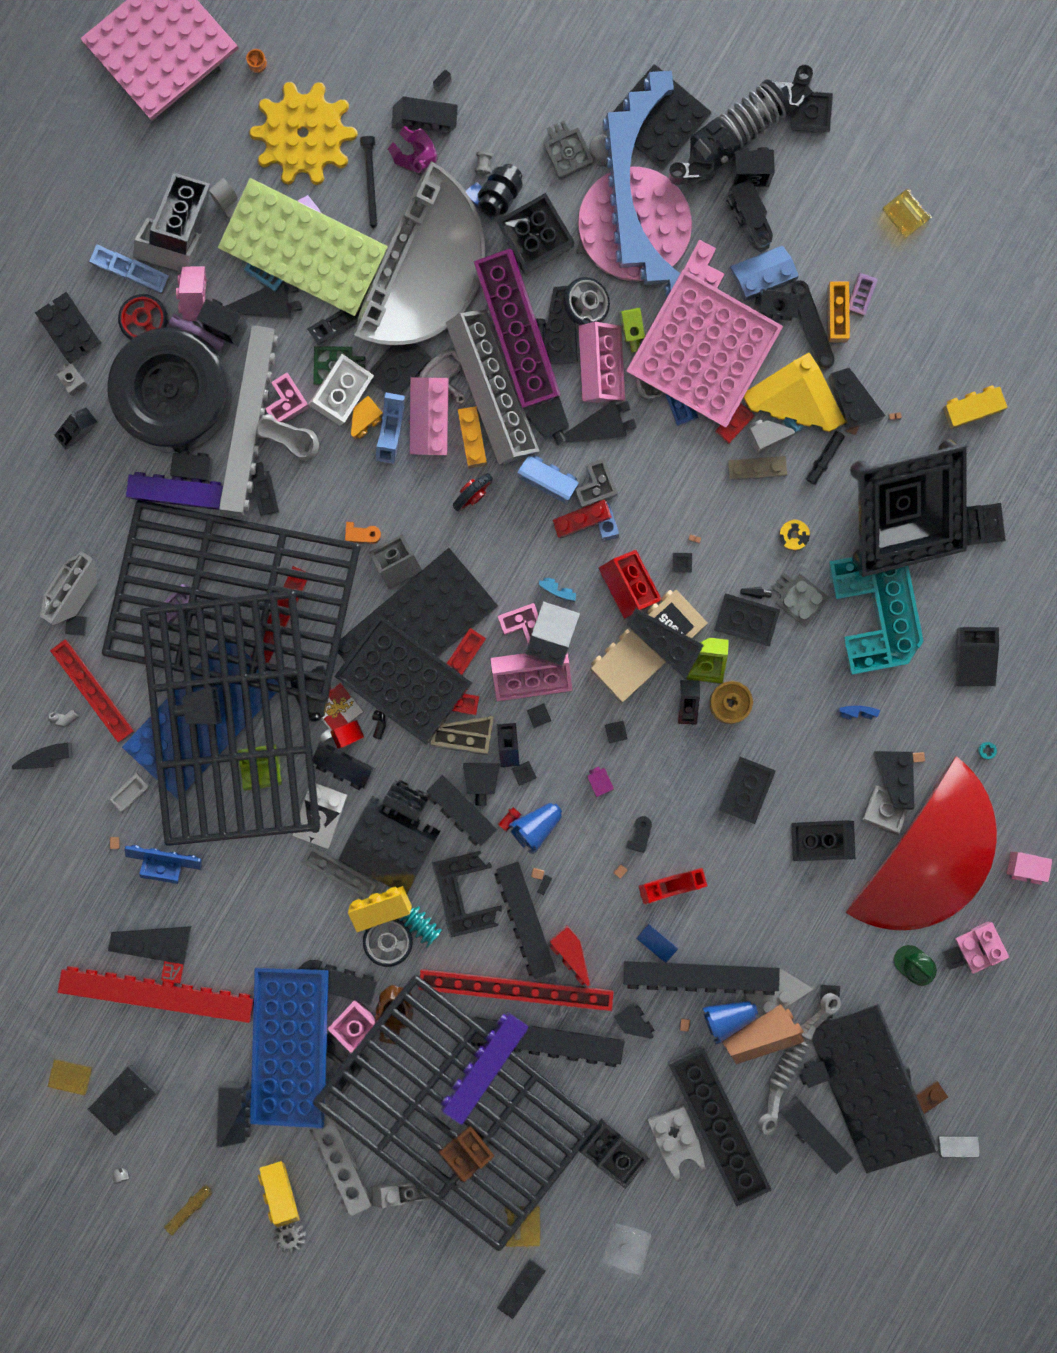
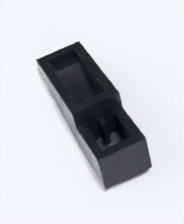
M72 743L54 744L31 752L14 763L12 770L54 767V759L73 758Z

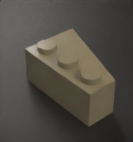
M494 716L442 724L431 738L430 745L432 747L488 755Z

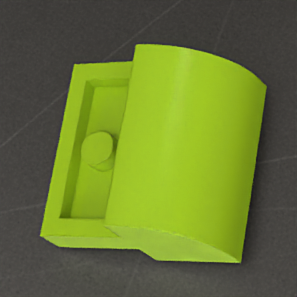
M266 746L255 747L256 751L267 750ZM248 749L238 750V753L248 752ZM275 757L278 785H282L280 758ZM268 758L257 759L260 788L270 787ZM249 760L239 761L243 790H252Z

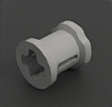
M485 151L476 152L478 159L474 172L483 175L490 174V161L493 158V154Z

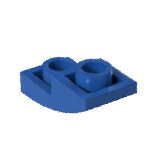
M845 706L838 708L837 712L841 713L840 717L847 720L857 718L859 712L862 713V717L872 720L873 717L877 718L879 716L880 710L867 706Z

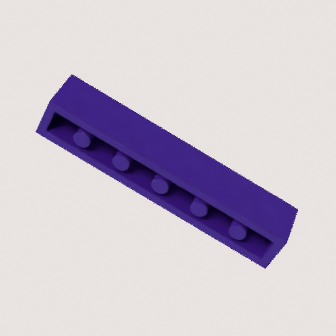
M134 472V475H128L126 497L132 500L220 510L223 486L221 482L210 481V484L202 483L203 480L191 479V482L183 481L184 478L172 476V479H165V476L160 474H153V477L146 476V473Z
M509 1012L506 1015L502 1014L500 1016L495 1031L491 1030L485 1039L487 1042L484 1047L480 1046L474 1055L476 1058L473 1063L469 1062L463 1071L465 1074L462 1079H457L452 1087L453 1092L451 1095H447L441 1102L442 1112L461 1125L529 1028Z

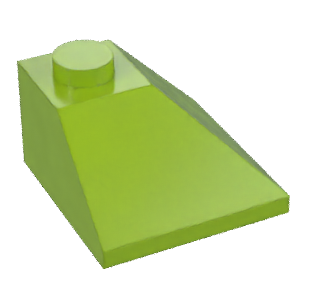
M708 638L700 642L704 646L686 679L723 683L728 657V640Z

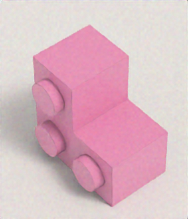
M699 240L684 270L718 289L724 273L709 266L716 248Z
M182 267L181 275H178V286L180 287L176 288V298L180 299L178 311L182 313L184 320L197 321L196 319L206 300L207 278L205 267Z
M288 373L271 382L281 399L265 409L275 420L287 423L310 408Z
M534 603L498 616L504 636L523 629L529 644L538 618Z
M1010 852L1007 875H1012L1011 879L1027 882L1028 878L1031 879L1030 883L1042 885V882L1049 881L1052 859L1020 852Z

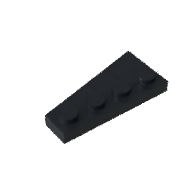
M567 286L553 287L550 312L543 340L551 364L578 362L576 323L569 318L563 304V296ZM571 297V303L575 311L574 297Z
M635 608L626 624L630 630L684 679L687 678L704 646L703 644Z
M192 926L111 932L108 951L185 964Z

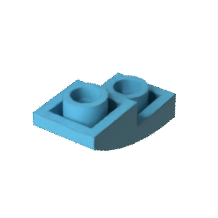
M544 578L543 581L539 580V586L547 593L562 600L575 602L576 593H572V589L561 588V591H557L558 583H555V579Z

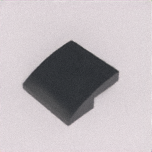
M1002 503L967 507V545L1006 541Z

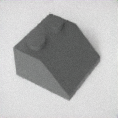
M402 534L369 552L388 589L422 571Z

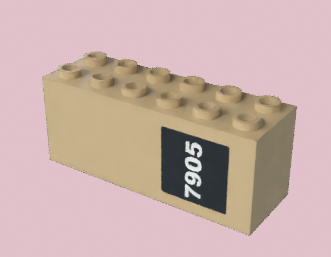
M677 589L674 592L669 590L661 598L663 602L660 605L655 603L647 611L650 616L690 638H693L708 624ZM628 629L619 637L621 640L619 643L615 644L613 642L605 650L606 655L603 657L599 655L591 662L593 667L590 669L621 704L666 663L632 630L629 631Z

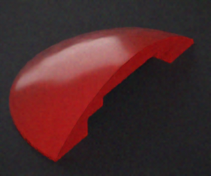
M955 756L934 786V791L925 802L926 804L888 858L879 867L871 880L866 882L845 913L861 922L878 928L915 930L935 925L950 918L963 909L981 889L990 872L997 844L996 819L993 806L981 781L957 756Z

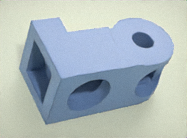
M609 502L607 504L612 518L598 523L602 542L619 538V531Z

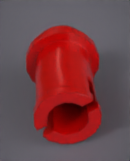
M514 807L508 809L509 812L498 823L506 832L509 830L508 825L519 819L522 815Z

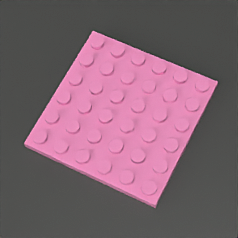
M126 0L80 38L151 121L239 49L237 44L198 0Z
M683 269L626 372L718 424L727 427L783 326Z

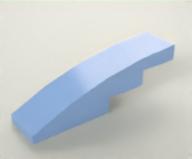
M97 244L89 260V263L159 293H162L169 275L135 259L132 260Z

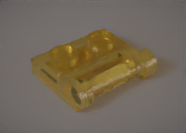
M909 188L882 208L905 238L932 218L931 214L926 213L913 197L912 191ZM903 199H906L921 217L920 220H917L902 202Z
M517 1206V1207L520 1208V1209L523 1211V1209H524L526 1206ZM536 1206L522 1223L521 1239H515L514 1233L505 1247L540 1246V1206ZM505 1207L507 1224L511 1226L515 1221V1215Z

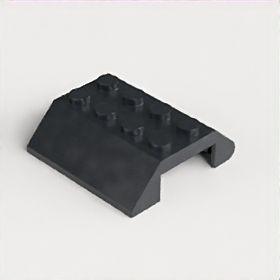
M372 796L338 860L390 888L403 886L406 894H408L441 831L433 827L429 833L428 831L431 827L429 824L424 827L423 832L418 830L419 819L412 824V819L400 813L395 815L396 811L390 809L389 814L383 811L386 807L382 804L383 802L378 806L380 799Z

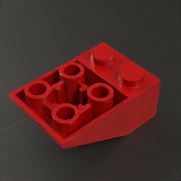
M566 925L550 939V948L556 955L561 954L564 958L562 963L569 971L573 969L576 972L574 976L581 985L586 984L589 986L590 982L581 942Z

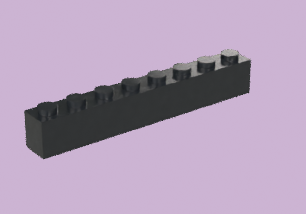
M624 961L623 985H627V989H639V986H647V990H658V986L666 987V991H678V987H683L687 992H697V988H705V992L716 993V989H724V993L736 994V990H744V994H755V991H763V995H775V992H779L780 968Z
M471 1016V1019L487 1032L495 1031L498 1026V1020ZM527 1025L529 1028L512 1051L520 1053L522 1049L528 1050V1054L540 1055L541 1052L548 1053L547 1057L559 1058V1055L567 1056V1060L578 1061V1058L586 1059V1063L597 1064L600 1061L605 1062V1066L616 1067L617 1064L621 1065L625 1041ZM476 1033L470 1042L473 1046L482 1047L487 1041Z

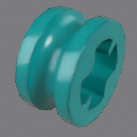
M984 742L979 746L978 752L982 758L992 759L997 754V748L991 742ZM986 745H988L989 748H992V753H990V756H987L986 753H983V749H986Z

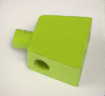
M635 308L620 311L619 316L624 341L630 342L631 353L637 352L641 345V339L645 338L641 309ZM631 328L636 329L637 334L635 336L631 335Z

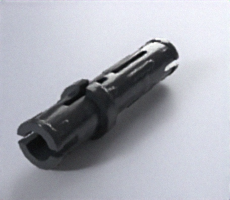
M839 431L834 432L820 457L814 461L812 470L805 478L809 483L816 485L823 472H826L830 460L845 439L844 434Z

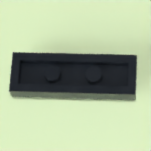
M529 1259L497 1306V1309L511 1319H514L546 1269L532 1259Z

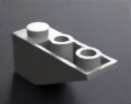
M433 1179L421 1180L434 1190ZM410 1181L371 1186L373 1206L379 1208L432 1200Z

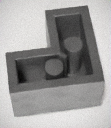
M605 458L586 464V470L591 483L575 489L580 507L583 508L603 499L609 500L617 497L618 492Z

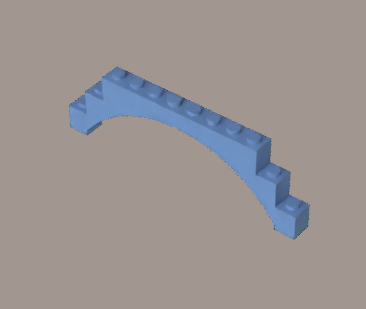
M672 71L649 72L646 79H644V89L647 91L628 92L626 99L623 100L624 112L607 113L605 119H603V130L607 133L604 144L605 149H608L609 156L606 157L607 168H610L611 174L608 176L609 187H612L610 204L614 206L612 224L616 225V232H614V243L618 245V251L615 253L616 262H619L620 268L642 266L640 268V278L644 280V285L667 284L664 286L665 297H667L680 273L662 258L644 233L633 205L630 189L631 156L640 127L654 106L665 95H671L674 90Z

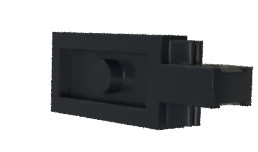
M262 462L256 463V474L252 475V482L260 516L279 513L272 477L269 471H264Z

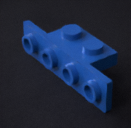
M137 845L125 846L124 849L125 857L143 860L140 878L178 884L182 867L197 870L202 868L201 859L194 855L184 856L176 852L166 853L155 848L143 849Z

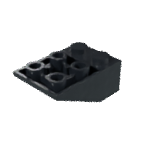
M999 627L957 628V686H996Z

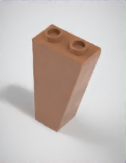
M780 1004L724 1040L723 1044L734 1062L739 1064L803 1043L804 1039L801 1034L804 1031L798 1023H793L794 1017L790 1010H784Z

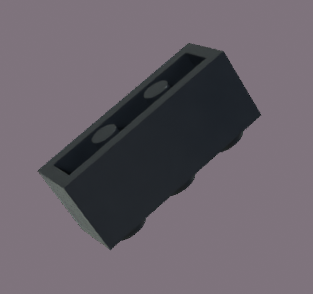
M331 964L320 967V970H328L329 994L372 1004L378 982L374 980V976L363 974V977L355 975L356 971L344 969L343 972L336 970L337 966Z

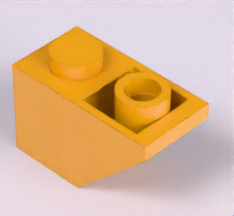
M369 396L353 408L351 436L354 440L363 438L372 425L376 427L382 422L383 413Z

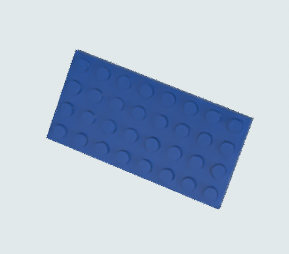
M225 642L227 655L238 657L237 645ZM218 643L211 651L219 653ZM245 652L246 658L251 659L252 657ZM209 659L210 671L221 673L220 661ZM201 662L195 668L202 669ZM228 663L229 675H240L239 665ZM192 675V680L203 679L201 676ZM267 679V683L279 685L275 679ZM232 683L230 684L235 737H237L245 728L241 685ZM214 685L211 687H217L222 724H215L218 753L220 755L229 745L222 685ZM204 687L193 688V692L202 690ZM249 687L253 720L262 710L261 692L258 688ZM185 689L175 690L176 705L183 704L182 697L186 695ZM268 691L269 701L277 692ZM167 698L158 707L163 761L174 760ZM150 716L122 748L158 781ZM185 716L177 717L182 759L192 758L189 723H186ZM197 724L200 757L211 756L208 724ZM211 764L201 765L202 774ZM193 766L183 767L185 792L195 782ZM175 768L164 769L166 789L178 799Z
M255 968L250 1124L324 1128L325 1114L313 1105V1100L324 1088L326 1080L328 970Z

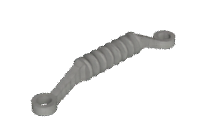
M833 993L824 995L821 1000V1010L800 1026L804 1031L801 1034L804 1042L791 1046V1051H784L788 1058L781 1057V1060L785 1063L784 1065H777L781 1072L774 1071L773 1073L777 1076V1079L770 1078L769 1080L771 1082L768 1111L758 1122V1129L765 1135H771L777 1130L780 1098L784 1090L788 1088L784 1081L791 1082V1079L787 1076L788 1074H795L791 1067H799L795 1060L802 1061L798 1054L806 1053L802 1049V1046L809 1047L805 1040H813L812 1036L816 1028L840 1008L841 1000ZM833 999L832 1005L828 1007L829 1002ZM770 1121L769 1127L766 1128V1124Z

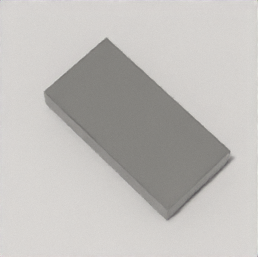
M135 773L108 800L120 813H123L150 786L138 773Z

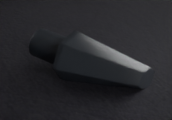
M763 587L740 589L741 594L762 599V597L771 598L772 591L765 590Z

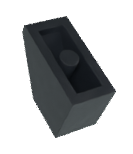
M680 680L678 724L697 725L700 681Z
M516 723L497 724L500 767L520 766Z

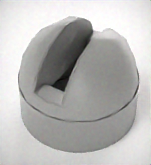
M123 1168L116 1169L113 1172L114 1184L129 1179L127 1171Z

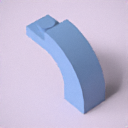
M385 394L383 419L375 461L395 463L405 407V396Z

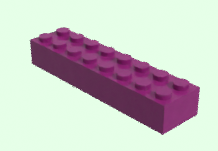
M507 249L473 261L522 408H528L558 396L560 397L559 387L513 250Z

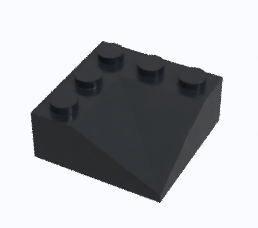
M546 193L496 221L525 275L574 247L575 241Z
M225 1081L218 1087L217 1147L245 1143L247 1137L251 1135V1126H248V1118H250L251 1106H248L249 1098H251L249 1082Z

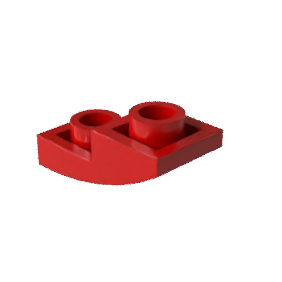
M357 720L330 731L337 749L364 738Z

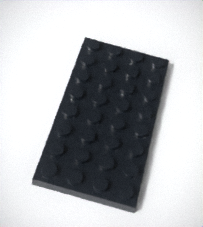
M448 548L340 639L338 654L346 661L381 615L439 657L463 637L470 628L476 626L496 609L498 604L452 550Z
M879 1004L821 1023L812 1036V1042L820 1061H823L830 1077L828 1081L866 1174L937 1152L938 1147Z

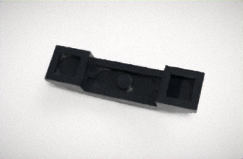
M364 299L356 316L341 309L327 319H322L307 328L317 345L338 336L356 325Z

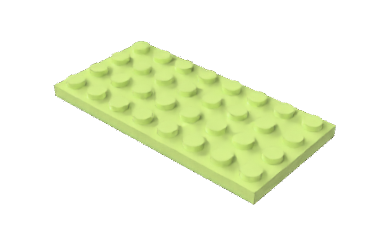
M249 178L218 248L356 316L388 246Z

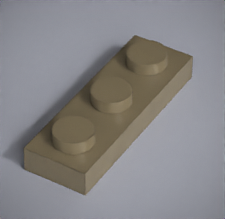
M786 456L728 460L729 480L787 476Z

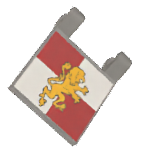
M341 682L330 690L325 716L321 718L328 727V730L319 736L322 742H326L332 737L330 731L351 723L364 713Z

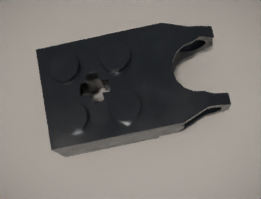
M749 178L729 189L726 205L730 211L733 210L737 226L742 227L752 247L761 253L769 249L773 233L766 219L767 210ZM758 237H764L766 241H761Z

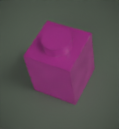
M596 767L589 771L590 775L587 778L596 797L614 789L605 768L600 769V767Z

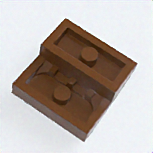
M471 1126L459 1133L438 1152L462 1183L468 1180L478 1169H482L494 1157V1154Z

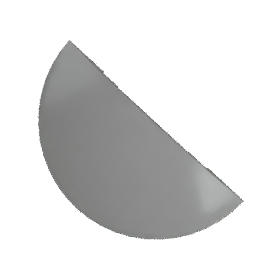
M431 161L408 200L386 245L388 249L366 293L354 332V336L363 340L385 345H405L431 338L447 329L446 321L465 312L479 287L480 280L473 262L485 257V241L479 215L469 195L457 180L442 167Z

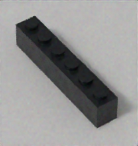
M519 862L497 868V873L494 875L497 884H502L504 891L500 893L503 902H508L510 907L507 913L510 921L514 920L516 928H513L516 939H521L523 946L519 948L522 957H527L529 964L526 965L529 976L533 975L534 979L556 972Z

